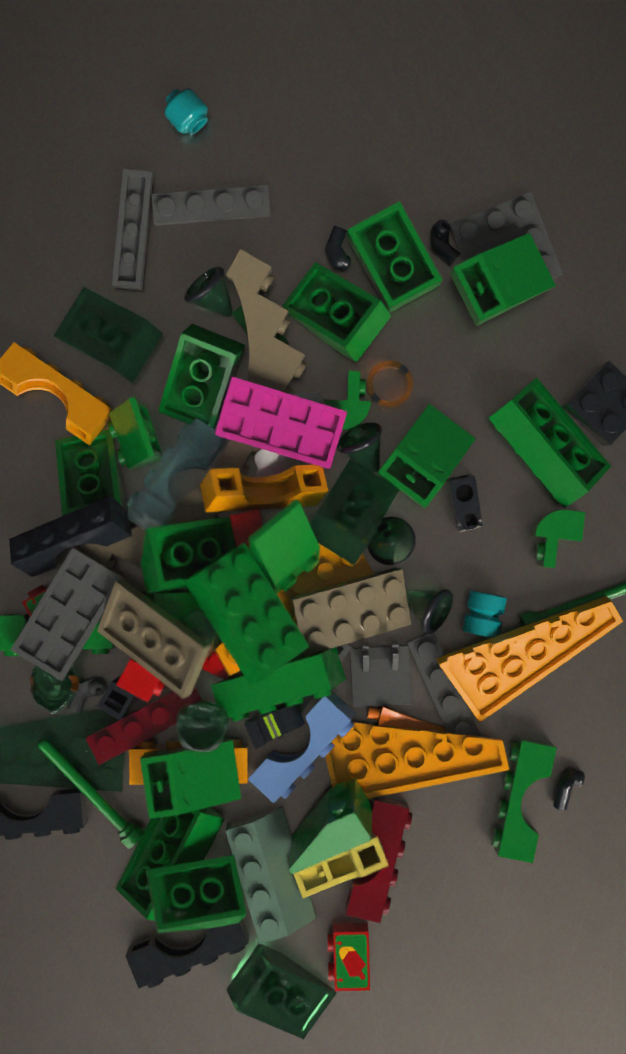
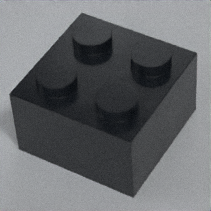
M610 361L602 364L562 406L603 447L612 445L626 430V376Z

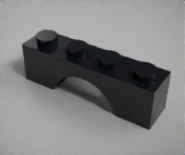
M109 496L9 539L11 565L34 577L56 568V556L69 547L81 544H97L107 547L132 536L129 511Z
M78 788L55 790L50 795L49 802L43 811L28 816L10 811L0 799V836H4L6 840L21 838L22 834L33 833L34 837L51 835V831L63 830V834H74L80 832V828H84L88 822L86 796Z
M242 919L236 924L207 929L206 934L198 943L187 948L168 946L157 936L130 946L125 957L138 988L144 986L153 988L164 982V978L173 974L175 977H179L191 971V967L202 963L203 966H206L218 960V956L229 952L232 955L245 949V945L248 944L249 932Z

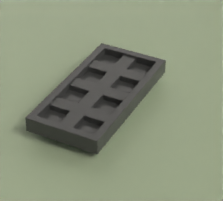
M73 547L12 646L11 651L63 681L102 618L115 581L125 580V577Z

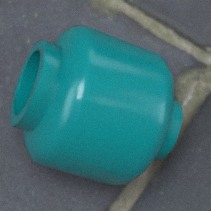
M187 88L181 91L175 89L166 97L167 105L164 109V115L180 133L194 134L206 124L208 120L206 116L208 107L192 89Z

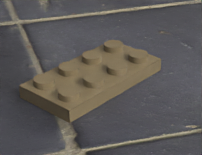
M399 567L289 597L293 621L309 644V647L300 653L303 657L412 625L403 570Z
M124 579L115 581L97 631L182 698L190 696L211 645Z

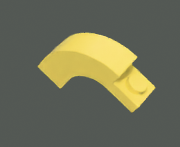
M373 837L369 842L296 872L293 875L302 898H306L356 877H363L389 865L378 837Z

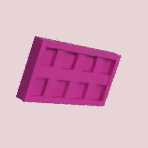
M231 377L215 435L330 469L347 411Z

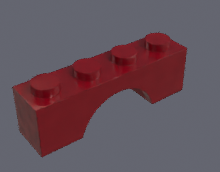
M195 686L191 695L182 698L172 690L152 703L123 717L121 720L111 722L92 732L85 739L98 764L101 765L206 709V706Z
M383 796L372 799V832L380 840L389 866L363 877L353 878L345 906L346 915L376 923H381L383 914L388 915L391 904V897H387L389 887H395L398 877V869H395L397 858H402L406 843L402 840L404 829L409 830L413 813L409 812L407 802Z

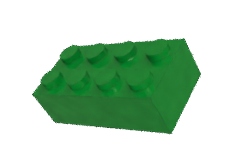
M245 543L227 551L184 580L249 684L265 680L309 647V644Z

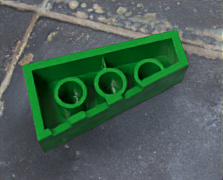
M334 647L314 656L310 654L293 659L265 680L249 684L245 676L241 674L221 680L211 685L221 720L231 717L232 721L235 722L250 717L249 712L258 710L259 714H264L276 710V704L286 702L287 707L304 702L303 697L313 695L314 699H319L331 695V689L345 681L346 677L337 647Z

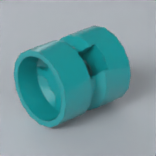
M470 590L467 602L470 613L465 614L462 631L491 638L500 635L502 621L499 619V616L505 613L507 597Z

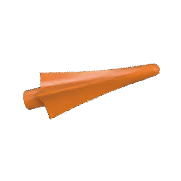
M379 706V709L368 707L366 718L376 720L375 723L378 726L445 732V727L417 719L388 706Z

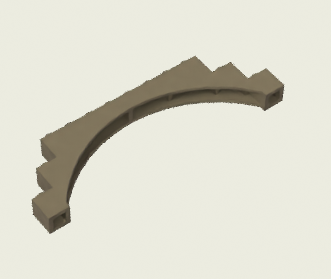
M240 249L226 273V277L235 284L246 320L249 343L248 382L291 394L293 389L288 387L293 377L300 378L307 363L303 362L305 354L275 338L277 334L283 336L291 320L287 319L288 310L260 295L261 290L264 292L268 290L274 279V276L270 275L272 267ZM230 439L224 452L212 469L239 468L240 473L246 475L249 466L245 465L250 454L255 456L260 448ZM201 481L193 491L175 506L157 518L132 528L131 537L107 547L97 544L76 545L75 548L110 569H113L117 560L113 559L114 555L142 570L141 560L145 529L220 517L216 516L218 512H205L200 488Z

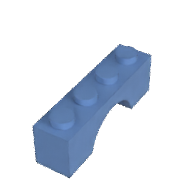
M332 690L331 695L322 697L305 716L310 728L308 748L300 753L291 755L272 751L248 778L273 803L280 796L286 799L297 787L293 782L299 776L305 779L315 768L312 762L317 756L320 755L324 758L335 746L331 741L338 734L343 738L354 726L351 720L356 712Z

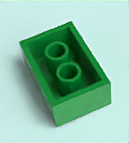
M400 201L347 230L346 237L389 313L440 286L443 279Z

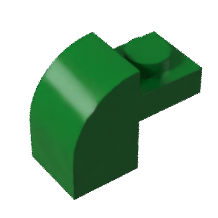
M348 371L347 400L324 399L323 402L324 405L347 411L341 432L349 431L360 425L370 410L371 401H359V396L365 397L366 379H360V371Z
M554 510L542 515L535 522L530 536L542 537L541 543L537 542L535 549V560H539L538 566L555 568L558 539L582 542L585 512Z

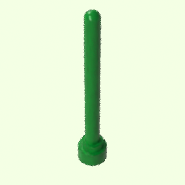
M626 581L541 613L530 610L519 614L522 627L605 596L613 599L626 594Z
M40 739L37 744L38 748L119 830L120 841L128 849L137 844L144 836L145 831L137 823L127 822L47 739Z

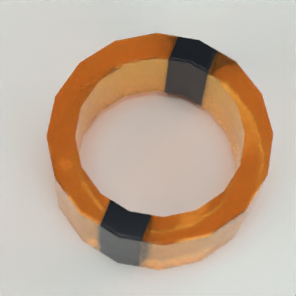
M392 360L380 362L368 374L366 382L367 394L371 401L381 408L392 409L399 407L407 401L412 393L414 384L412 374L400 362ZM382 369H396L404 376L407 385L406 391L398 400L385 401L374 392L373 378Z

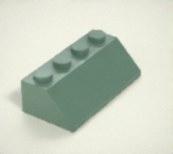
M283 806L227 823L225 832L232 855L235 856L239 878L259 944L289 936L317 919L311 897L302 898L295 877L289 871L292 834Z

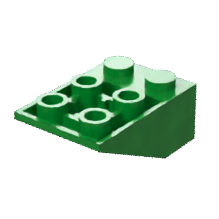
M530 233L480 253L454 266L450 272L476 326L556 287Z
M429 403L376 474L424 509L444 485L476 438Z
M233 739L145 752L140 758L149 819L180 815L242 799Z

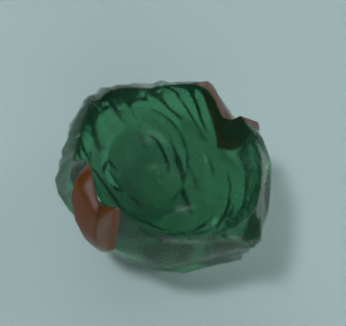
M73 665L63 681L38 666L32 669L31 678H29L30 693L34 701L47 709L51 715H55L65 708L74 699L76 691L79 689V678L75 675Z

